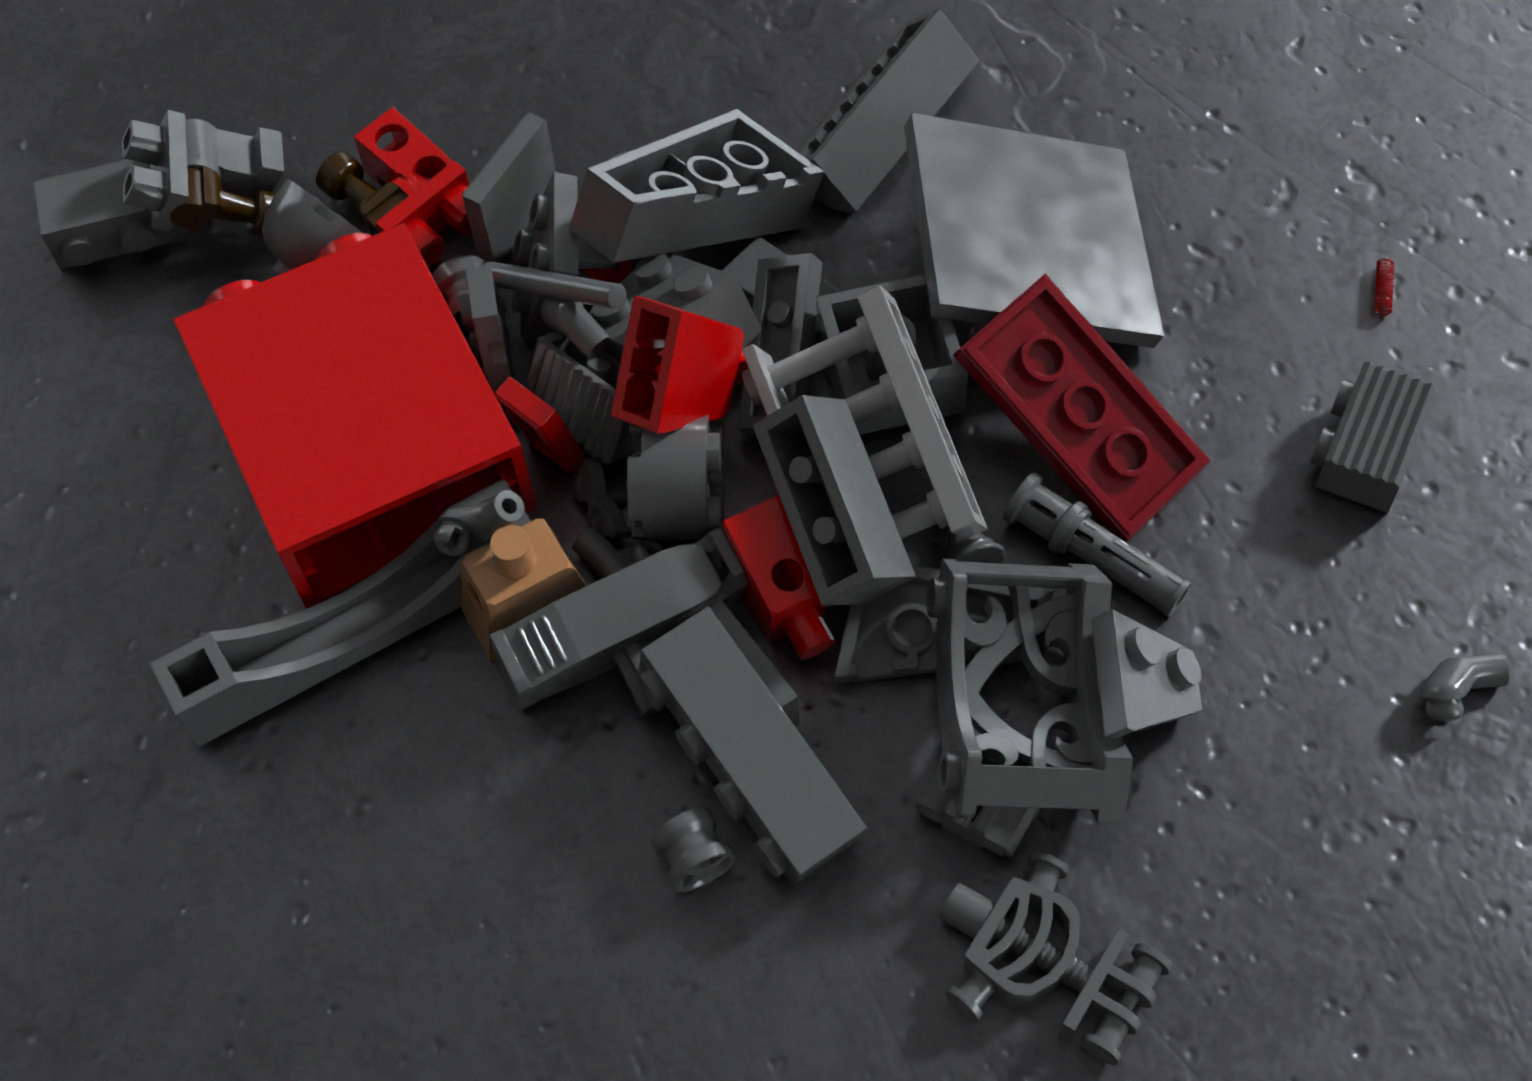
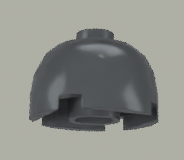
M287 178L268 206L262 227L265 246L278 259L272 270L279 275L316 260L321 250L332 241L345 235L362 233L289 178Z

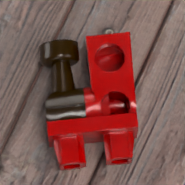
M393 106L354 136L362 165L349 153L340 151L329 156L317 172V187L331 199L337 201L348 199L361 213L367 234L374 236L405 223L428 268L437 262L445 251L443 238L438 233L449 224L462 235L472 234L462 197L463 192L469 186L466 170L455 160L452 162L440 148ZM391 132L393 141L383 149L378 148L376 145L378 139L385 133ZM364 172L378 184L382 181L386 184L379 190L363 180Z

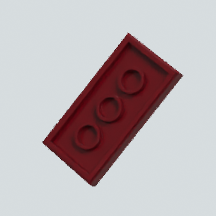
M1046 273L953 354L956 360L1077 497L1088 506V509L1109 532L1125 542L1211 462Z

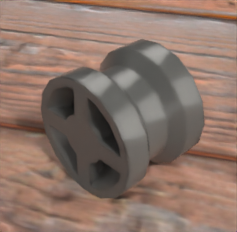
M694 808L671 818L661 825L650 839L651 846L657 857L667 859L671 866L669 879L675 890L681 893L696 890L713 882L731 868L736 860L729 843L718 840L715 834L716 820L707 808Z

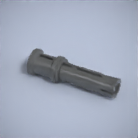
M1036 472L1031 473L1021 483L1005 509L1003 520L1011 525L1017 522L1023 524L1049 541L1048 549L1055 554L1061 553L1065 555L1070 551L1088 564L1095 565L1111 580L1161 610L1167 617H1170L1176 611L1192 585L1191 582L1178 577L1136 547L1131 546L1090 519L1092 512L1088 510L1087 505L1081 501L1072 504L1043 485V477ZM1036 507L1042 508L1043 510L1054 516L1056 519H1051L1047 515L1037 510ZM1081 535H1084L1085 537L1093 541V543L1086 542L1085 540L1080 538ZM1105 552H1110L1114 556L1118 557L1134 569L1138 570L1139 572L1150 578V580L1147 581L1143 579L1139 575L1135 574L1122 564L1118 563L1117 561L1106 555Z

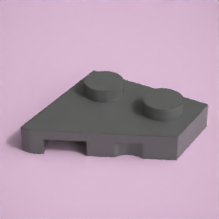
M489 264L466 268L469 293L458 295L464 330L465 332L469 331L471 351L478 364H483L486 379L495 394L496 390L509 376L514 380L516 379L509 332L491 265ZM502 408V410H503V412L505 413V415H506V417H507V419H508V421H509V423H510V425H511L513 431H514V430H518L517 427H516V426L514 425V423L512 422V420H511V419L509 418V416L507 415V413H506V412L504 411V409Z
M1113 609L1091 619L1106 738L1113 740L1134 731H1143L1202 711L1199 691L1201 669L1194 656V651Z

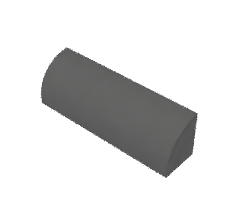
M940 9L906 21L797 150L799 154L825 171L814 197L816 202L840 212H857L906 152L907 145L904 125L911 113L935 116L980 61Z

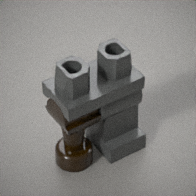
M167 110L160 126L136 120L130 121L121 141L122 157L150 164V169L136 165L130 166L123 184V204L151 210L152 228L170 232L173 224H175L177 227L187 229L188 233H198L208 227L213 219L244 222L251 235L264 238L262 233L264 215L276 194L272 192L284 173L281 131L259 127L253 137L216 129L211 123L201 119L185 120L184 113Z

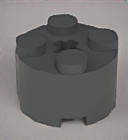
M706 415L686 424L681 429L667 433H655L630 423V435H637V452H632V457H628L627 460L629 521H635L634 527H632V540H700L707 533L719 528L721 530L725 511L724 482H713V472L721 471V458H724V422L709 421V415Z

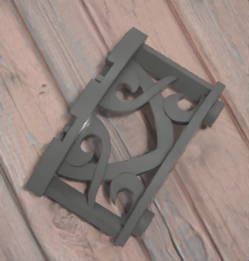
M941 559L939 578L930 579L927 590V612L930 618H937L936 685L942 744L939 783L943 793L952 794L959 816H975L976 806L1090 809L1097 823L1125 822L1133 757L1128 751L1122 736L1111 740L1106 738L1104 733L1091 619L1110 611L1112 583L1095 565L1069 563V567L960 562L955 559ZM968 584L1008 586L1012 602L1013 620L1006 625V615L1002 605L993 596H988L983 605L987 614V621L983 623L972 621L966 607ZM1027 587L1066 589V595L1051 599L1031 609ZM1042 636L1040 642L1041 652L1038 648V644L1036 641V638ZM1050 647L1059 648L1064 654V664L1053 666L1047 663L1043 658L1046 650ZM964 649L976 653L966 669ZM1018 649L1024 667L1030 676L1042 687L1066 697V704L1054 707L1040 718L1030 738L1020 734L1000 719L979 694L990 675ZM973 727L980 733V735L975 736ZM1054 729L1065 731L1070 735L1071 744L1061 741L1057 736L1050 749L1046 747L1047 734L1050 730ZM982 757L992 758L999 765H981ZM1017 759L1027 763V766L1013 765Z

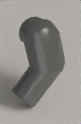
M546 297L543 300L541 316L546 326L553 331L566 335L588 359L594 358L609 345L611 337L585 310L583 303Z
M504 490L485 503L448 509L437 521L438 529L433 536L434 543L441 552L447 555H462L467 551L469 543L480 544L488 542L499 528L512 525L523 516L524 503L515 492Z
M1503 653L1448 658L1440 662L1422 685L1421 696L1427 699L1425 706L1427 716L1434 721L1457 720L1464 712L1461 698L1465 697L1470 689L1507 686L1509 682V666L1506 656Z

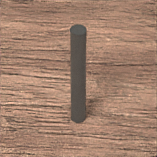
M487 262L485 264L491 265L495 284L498 288L611 309L621 308L626 300V290L621 284L497 262Z

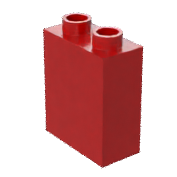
M405 223L374 236L365 233L342 236L325 246L314 261L263 282L240 280L226 284L214 291L205 300L202 307L174 318L269 535L306 609L344 592L373 575L403 553L425 533L446 508L503 478L510 489L521 497L526 514L538 509L521 444Z

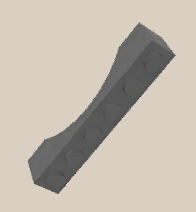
M503 478L451 505L443 513L452 508L485 503L499 492L511 489ZM524 511L523 516L512 525L521 527L531 522V520ZM437 519L403 553L373 575L344 592L308 609L273 621L237 629L210 631L149 664L176 717L196 746L200 747L460 608V561L466 554L490 543V540L480 544L469 543L467 551L462 555H447L441 552L434 543L433 536L438 529Z

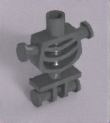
M1042 852L1030 853L1027 864L1032 870L1028 881L1016 877L1011 878L997 903L959 882L946 900L939 919L974 940L965 954L964 970L970 976L960 988L951 986L945 992L950 1003L966 1018L973 1022H978L983 1016L980 1008L991 995H994L999 1001L1011 1008L1029 1009L1051 996L1062 983H1066L1073 990H1078L1080 994L1064 1020L1059 1036L1071 1043L1085 1017L1090 1013L1100 1019L1093 1034L1084 1033L1080 1040L1081 1046L1097 1059L1111 1065H1118L1122 1058L1118 1048L1126 1034L1135 1035L1141 1026L1140 1019L1132 1012L1135 1005L1151 1008L1157 997L1152 988L1160 975H1168L1173 967L1171 961L1161 952L1150 946L1136 944L1131 951L1135 961L1128 973L1115 965L1124 952L1130 936L1129 933L1120 928L1117 929L1095 968H1090L1088 964H1083L1081 960H1077L1075 954L1079 944L1080 914L1071 900L1062 894L1054 892L1057 880L1066 878L1069 867L1065 862L1050 854ZM1028 908L1038 911L1039 929L1037 935H1033L1032 931H1027L1025 928ZM1012 912L1017 913L1014 921L1008 920ZM1053 918L1058 921L1066 933L1065 951L1047 942ZM1011 954H1016L1019 957L1012 964L999 970L996 969ZM1035 967L1041 968L1042 972H1047L1048 974L1032 984L1020 983ZM1103 986L1121 996L1118 1003L1100 993Z

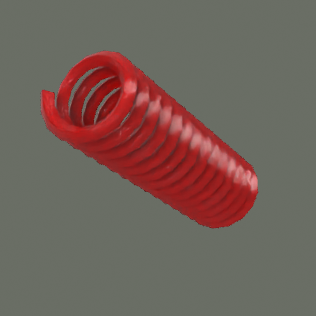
M1386 258L1376 262L1374 310L1379 313H1386L1380 314L1382 317L1391 314L1393 307L1394 262Z

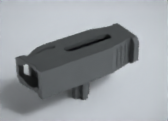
M718 528L707 533L694 544L680 545L662 550L550 603L503 630L501 629L490 634L493 653L521 710L533 705L535 702L584 683L618 667L641 714L645 715L652 711L655 713L660 710H657L651 704L637 681V676L642 673L639 668L641 649L707 606L711 607L720 600L725 603L730 611L735 610V602L747 587L748 581L745 571L724 532ZM717 550L729 571L724 581L712 561L711 553Z

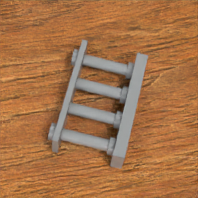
M881 285L857 295L864 316L856 319L857 326L779 362L773 363L771 355L754 344L742 348L749 367L742 371L745 387L757 406L763 404L767 416L789 403L783 387L866 349L871 354L879 351L887 373L879 376V384L852 395L845 400L854 422L888 407H891L893 411L902 409L911 431L902 435L903 442L869 456L877 480L914 465L917 470L926 467L934 490L926 493V501L892 515L901 539L936 524L941 529L949 526L952 533L963 539L988 529L897 303Z

